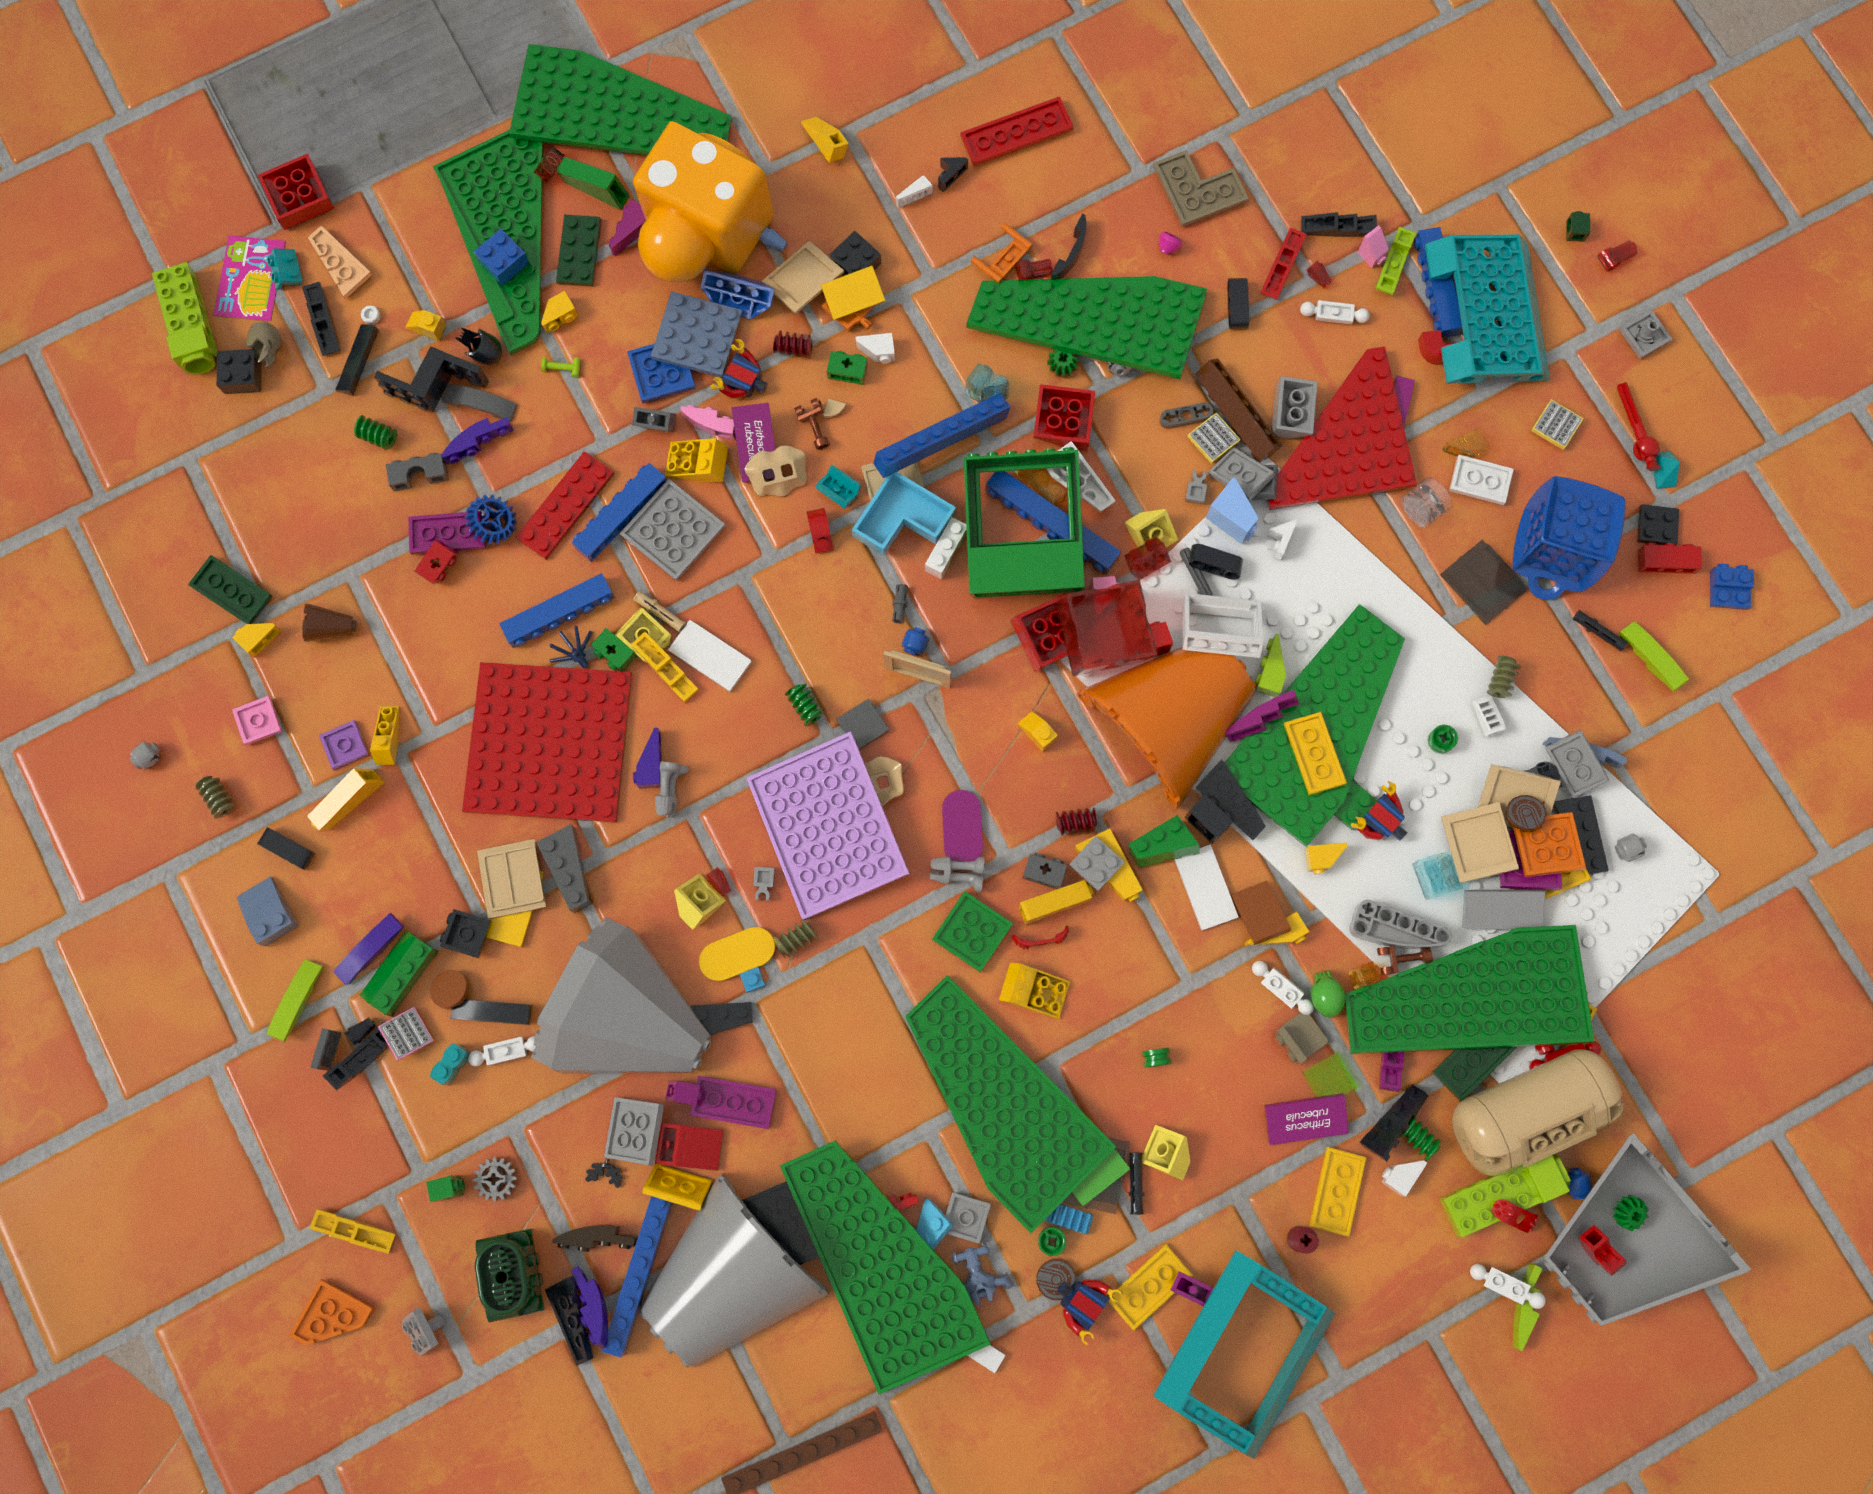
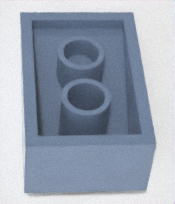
M271 876L237 896L246 924L259 945L267 946L299 926Z

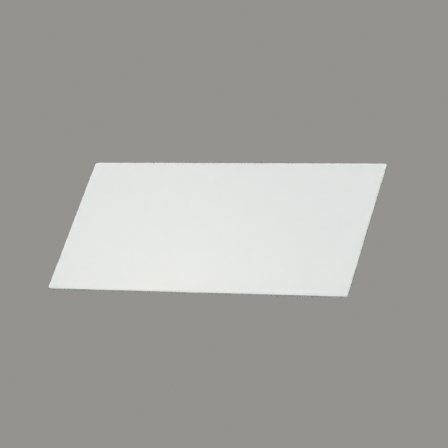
M1269 458L1261 462L1262 465H1276ZM1267 499L1249 501L1259 518L1256 523L1258 527L1249 541L1245 540L1242 544L1205 517L1085 634L1090 644L1089 646L1061 659V662L1088 687L1154 659L1151 658L1144 640L1147 627L1153 622H1166L1173 640L1170 652L1183 647V603L1185 593L1200 594L1180 555V551L1187 547L1191 551L1193 544H1203L1243 558L1241 576L1237 580L1227 579L1202 570L1201 572L1213 593L1212 596L1261 601L1263 626L1260 658L1234 656L1237 660L1240 659L1247 667L1245 669L1250 679L1255 682L1257 674H1261L1263 667H1260L1262 658L1267 656L1269 651L1266 649L1269 638L1273 639L1275 634H1279L1286 678L1280 695L1285 692L1355 608L1361 604L1404 637L1405 641L1352 780L1376 800L1383 794H1387L1381 790L1382 785L1389 788L1388 781L1395 783L1397 787L1396 793L1400 799L1404 811L1403 815L1405 816L1399 825L1408 833L1401 841L1392 834L1386 840L1366 839L1357 828L1349 829L1333 815L1308 846L1347 842V847L1328 870H1325L1324 874L1314 875L1313 872H1307L1304 850L1306 847L1254 805L1253 807L1266 825L1254 840L1249 838L1234 823L1231 826L1379 969L1390 967L1391 963L1389 954L1378 956L1377 948L1389 946L1356 938L1349 931L1355 908L1364 900L1375 901L1449 929L1452 933L1451 942L1442 947L1431 948L1433 960L1512 930L1462 928L1464 890L1509 889L1500 888L1499 874L1459 883L1441 816L1478 807L1491 764L1521 771L1529 770L1540 762L1547 761L1554 765L1542 743L1549 737L1564 738L1569 734L1514 683H1510L1514 687V690H1508L1512 697L1497 698L1491 696L1505 723L1506 730L1485 737L1472 701L1490 696L1487 694V691L1490 690L1488 686L1492 683L1491 677L1494 676L1493 670L1496 667L1317 502L1269 510ZM1293 520L1297 521L1281 560L1274 558L1276 551L1273 548L1277 539L1267 536L1269 529ZM1190 612V630L1253 637L1252 619ZM1255 691L1254 697L1240 718L1275 697ZM1488 702L1479 704L1481 708L1489 706ZM1490 709L1483 711V714L1491 713ZM1493 716L1486 718L1487 721L1494 719ZM1496 723L1490 724V728L1495 727ZM1439 725H1450L1458 734L1456 746L1444 754L1431 750L1428 745V735ZM1440 736L1442 739V743L1445 742L1446 738L1444 736ZM1226 737L1192 788L1201 797L1204 796L1195 787L1221 759L1225 762L1245 738L1230 742ZM1603 765L1602 767L1609 781L1574 798L1592 796L1609 871L1590 875L1591 880L1544 901L1543 926L1576 925L1588 1003L1595 1008L1719 876V872ZM1559 774L1563 787L1558 789L1555 801L1573 798ZM1553 808L1550 815L1558 814L1556 809ZM1507 827V830L1514 831V829ZM1633 833L1639 838L1643 837L1647 844L1643 857L1631 862H1626L1618 857L1615 850L1618 839ZM1367 906L1363 907V909H1365V913L1370 912L1369 910H1367ZM1381 912L1382 920L1388 921V914ZM1400 919V926L1407 928V921ZM1357 923L1356 930L1363 933L1364 926ZM1419 925V933L1425 935V927ZM1438 932V940L1444 942L1445 936ZM1394 947L1396 956L1415 954L1421 950ZM1422 960L1397 963L1398 972L1406 971L1424 963ZM1398 973L1388 974L1386 976L1392 977L1397 975ZM1554 1045V1051H1556L1560 1045ZM1535 1046L1517 1047L1490 1076L1498 1083L1504 1082L1528 1071L1532 1060L1540 1059L1544 1061L1545 1055L1540 1056L1538 1051H1535Z

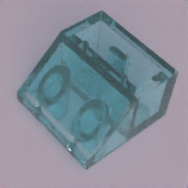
M978 363L966 379V395L978 403L999 393L1006 400L1009 395L1010 382H1008L1005 376L994 373L989 366Z
M1450 852L1435 854L1412 863L1425 900L1463 889L1462 883H1459Z

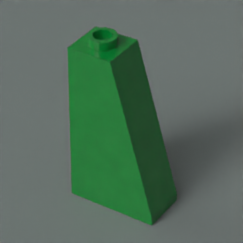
M564 157L556 170L564 183L619 210H622L630 197L616 174Z

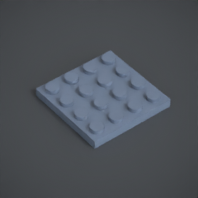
M671 291L651 353V359L723 378L742 310Z

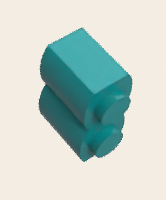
M451 1044L445 1050L442 1060L432 1068L430 1077L441 1085L451 1084L456 1079L459 1069L468 1062V1056L471 1052L459 1044Z

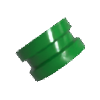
M1439 725L1428 735L1429 747L1439 754L1449 752L1458 742V734L1450 725ZM1440 736H1444L1446 741L1442 743Z
M1161 1048L1142 1051V1056L1145 1057L1144 1068L1172 1064L1168 1055L1170 1049Z
M1047 1227L1038 1236V1246L1044 1254L1057 1256L1065 1249L1066 1237L1060 1229ZM1049 1238H1055L1056 1243L1049 1245Z

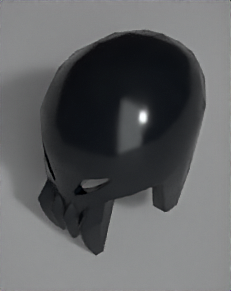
M461 328L464 331L461 332L463 335H459L461 338L455 337L459 342L468 347L469 353L465 352V355L478 363L492 365L497 363L502 357V346L498 339L480 328L478 333Z

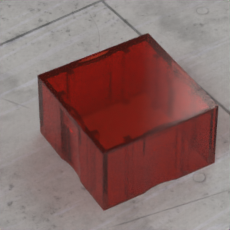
M1140 580L1115 584L1104 589H1090L1066 594L1056 602L1073 677L1145 662L1158 655L1152 629L1147 620L1146 604Z

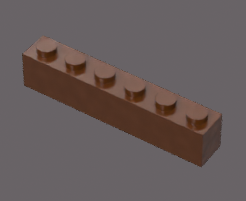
M1218 358L1209 360L1195 373L1198 383L1209 393V398L1217 404L1220 413L1226 416L1231 428L1237 431L1241 441L1248 446L1256 460H1266L1283 446Z

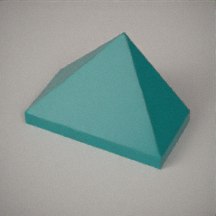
M1670 451L1659 452V455L1656 456V462L1661 469L1653 471L1656 489L1676 487L1680 462Z

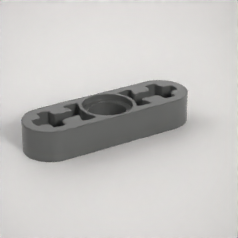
M1204 402L1165 410L1160 416V424L1163 428L1171 429L1205 422L1212 416L1213 407L1209 403ZM1204 409L1205 411H1208L1207 415H1204V413H1200L1201 410ZM1185 411L1189 412L1191 414V418L1189 420H1185L1182 418L1181 414ZM1166 416H1169L1170 419L1173 418L1171 423L1165 420Z

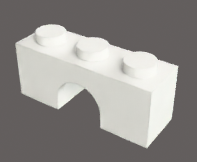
M951 517L925 563L926 572L942 580L950 566L954 552L957 548H960L967 536L965 523Z

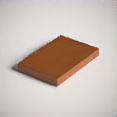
M1268 881L1231 894L1232 900L1254 945L1291 931V927Z

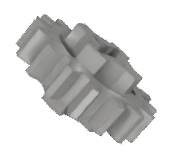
M493 1157V1162L490 1159H485L486 1165L480 1163L479 1167L481 1170L474 1171L478 1175V1178L473 1179L474 1182H478L474 1189H480L481 1191L478 1195H486L485 1200H490L491 1197L493 1202L498 1201V1197L504 1200L506 1199L505 1194L512 1195L510 1189L517 1187L513 1183L514 1180H518V1177L513 1176L517 1169L510 1168L513 1164L512 1162L505 1164V1158H502L500 1162L498 1157ZM501 1167H503L506 1170L508 1175H505L501 1171ZM490 1168V1172L484 1176L486 1170ZM496 1176L499 1178H503V1180L495 1182L492 1180H488V1178ZM508 1182L506 1187L501 1191V1187L504 1185V1183ZM484 1183L490 1187V1191L485 1188Z

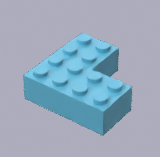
M895 472L886 477L853 527L852 536L883 556L904 526L932 543L937 544L951 517L954 518L956 515V507L902 474Z

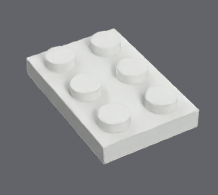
M1458 455L1449 491L1504 505L1513 469Z

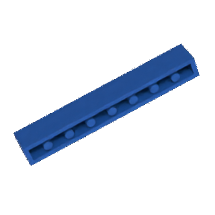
M1001 393L996 394L877 451L873 464L881 476L885 478L1005 420L1008 416L1010 405Z
M994 472L985 485V491H987L988 496L1000 500L1005 508L1016 511L1021 519L1029 520L1037 530L1042 529L1045 531L1050 539H1070L1068 514L1007 472ZM1083 525L1084 562L1088 561L1095 570L1107 574L1120 557L1121 551Z
M651 1196L610 1323L606 1348L601 1352L620 1358L626 1354L673 1202Z

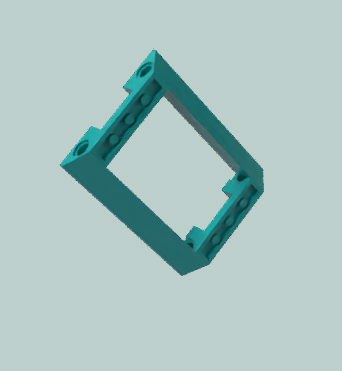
M1235 1250L1153 1396L1243 1454L1255 1459L1335 1313L1261 1264ZM1252 1284L1308 1320L1246 1430L1233 1420L1228 1419L1189 1394V1391L1246 1290Z

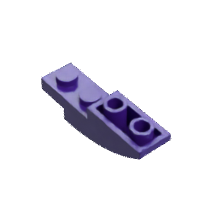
M506 417L490 423L488 418H485L473 424L452 440L441 454L442 458L447 464H454L464 457L476 455L479 451H482L481 443H488L493 438L506 436L511 431H514L509 419Z
M577 1266L571 1272L574 1276L576 1289L579 1288L582 1293L579 1297L584 1307L580 1309L583 1315L580 1319L584 1327L589 1328L591 1332L588 1336L594 1346L598 1345L603 1350L606 1348L608 1339V1313L604 1295L600 1285L594 1279L588 1281L584 1271Z

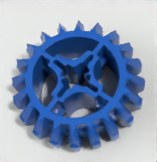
M485 494L482 499L477 497L475 502L472 501L470 503V507L466 510L468 514H466L465 519L468 520L466 526L471 527L469 533H476L474 539L481 537V543L487 540L489 545L493 541L497 545L500 543V540L505 542L507 537L510 538L512 536V532L516 529L514 525H516L517 520L514 519L516 513L511 512L513 506L507 507L508 500L503 503L501 496L495 499L494 494L489 498ZM478 510H480L483 518L481 522L477 519ZM488 517H489V518H492V519L496 518V519L494 520V522H493V520H492V521H490V520L487 521ZM501 517H503L505 521L504 529H502L501 527Z

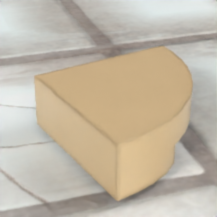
M828 399L823 418H833L842 413L846 408V403Z

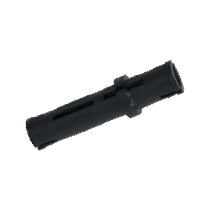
M1578 610L1572 620L1585 627L1587 632L1594 633L1620 652L1628 643L1598 623L1596 618L1592 619L1581 610Z
M1129 1153L1130 1192H1128V1196H1130L1131 1201L1130 1215H1143V1196H1145V1192H1143L1142 1153Z

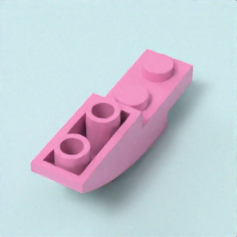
M693 405L681 406L682 416L695 427L717 437L735 440L734 422L731 417L723 416L720 418L718 410L711 407L701 409Z

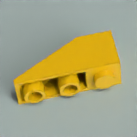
M818 117L801 121V124L829 163L844 158L849 143L840 130Z
M399 706L379 707L370 748L375 765H395L398 751Z

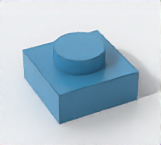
M759 967L740 974L747 993L765 986Z

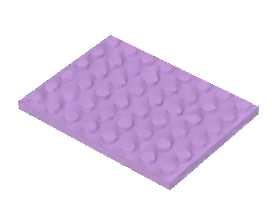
M851 731L746 778L803 920L910 874Z

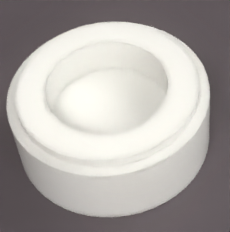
M370 305L362 309L361 318L366 324L375 325L379 322L381 314L375 306Z

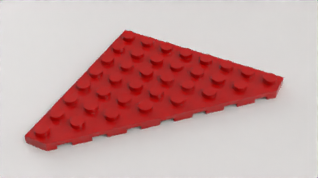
M1385 346L1365 351L1315 421L1313 434L1303 438L1280 470L1277 479L1276 499H1267L1269 510L1410 488L1417 485Z

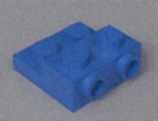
M1718 564L1717 567H1714L1710 571V607L1750 609L1751 589L1754 588V569H1748L1747 565L1729 568V564Z

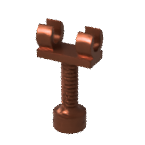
M815 398L811 400L814 410L806 413L801 405L794 409L800 422L810 421L816 436L814 441L816 450H822L827 448L830 443L827 437H823L816 416L825 412L820 399Z
M1394 946L1377 948L1378 956L1389 954L1391 963L1390 967L1380 968L1381 975L1399 973L1397 963L1422 960L1423 963H1432L1433 961L1430 947L1421 948L1419 953L1397 956L1395 955Z

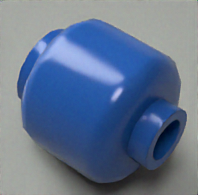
M917 627L914 630H907L901 643L904 651L914 656L923 654L929 642V637L924 635L926 631Z
M1571 1168L1567 1173L1571 1180L1568 1186L1570 1192L1567 1194L1572 1196V1199H1585L1592 1190L1591 1176L1588 1172L1582 1171V1168Z

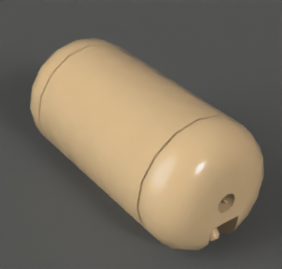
M1583 1049L1573 1050L1464 1099L1453 1111L1452 1127L1454 1135L1463 1154L1476 1170L1488 1176L1503 1175L1522 1165L1527 1167L1597 1135V1131L1613 1124L1623 1113V1102L1620 1099L1622 1088L1611 1067L1599 1055Z

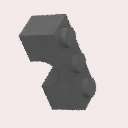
M430 453L425 457H411L409 460H395L391 464H386L389 486L394 492L412 488V477L419 472L425 473L426 479L430 484L449 481L446 462L442 458L441 453Z

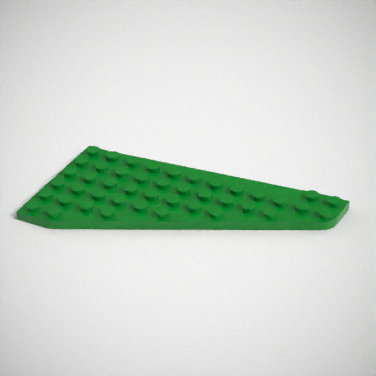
M508 130L434 165L433 168L443 186L499 333L511 355L535 343L540 335L543 144L541 141L510 138ZM500 229L525 252L530 262L503 286L478 262L473 252Z

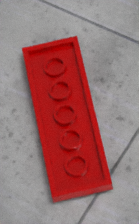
M1059 96L960 132V136L973 166L1072 131L1073 124Z
M584 451L517 534L516 539L547 560L615 474L614 471Z

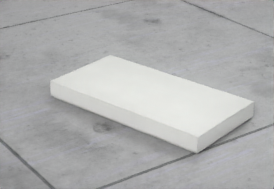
M691 620L688 621L668 649L670 653L729 692L733 690L752 663V660Z
M1211 845L1199 848L1200 854H1190L1179 859L1174 858L1201 931L1238 918Z

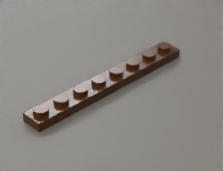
M872 1411L721 1477L727 1494H740L880 1433L882 1429L875 1411Z

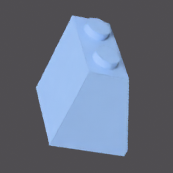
M1234 477L1211 504L1206 519L1241 544L1245 540L1249 541L1258 527L1256 523L1259 518Z

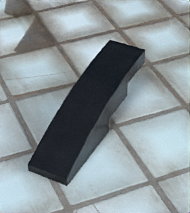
M1338 212L1301 216V232L1312 236H1365L1377 227V215L1358 217L1357 214L1339 215Z
M321 282L302 286L311 317L310 321L322 356L341 351Z
M464 1000L461 1005L451 1009L450 1019L530 1025L532 1005Z

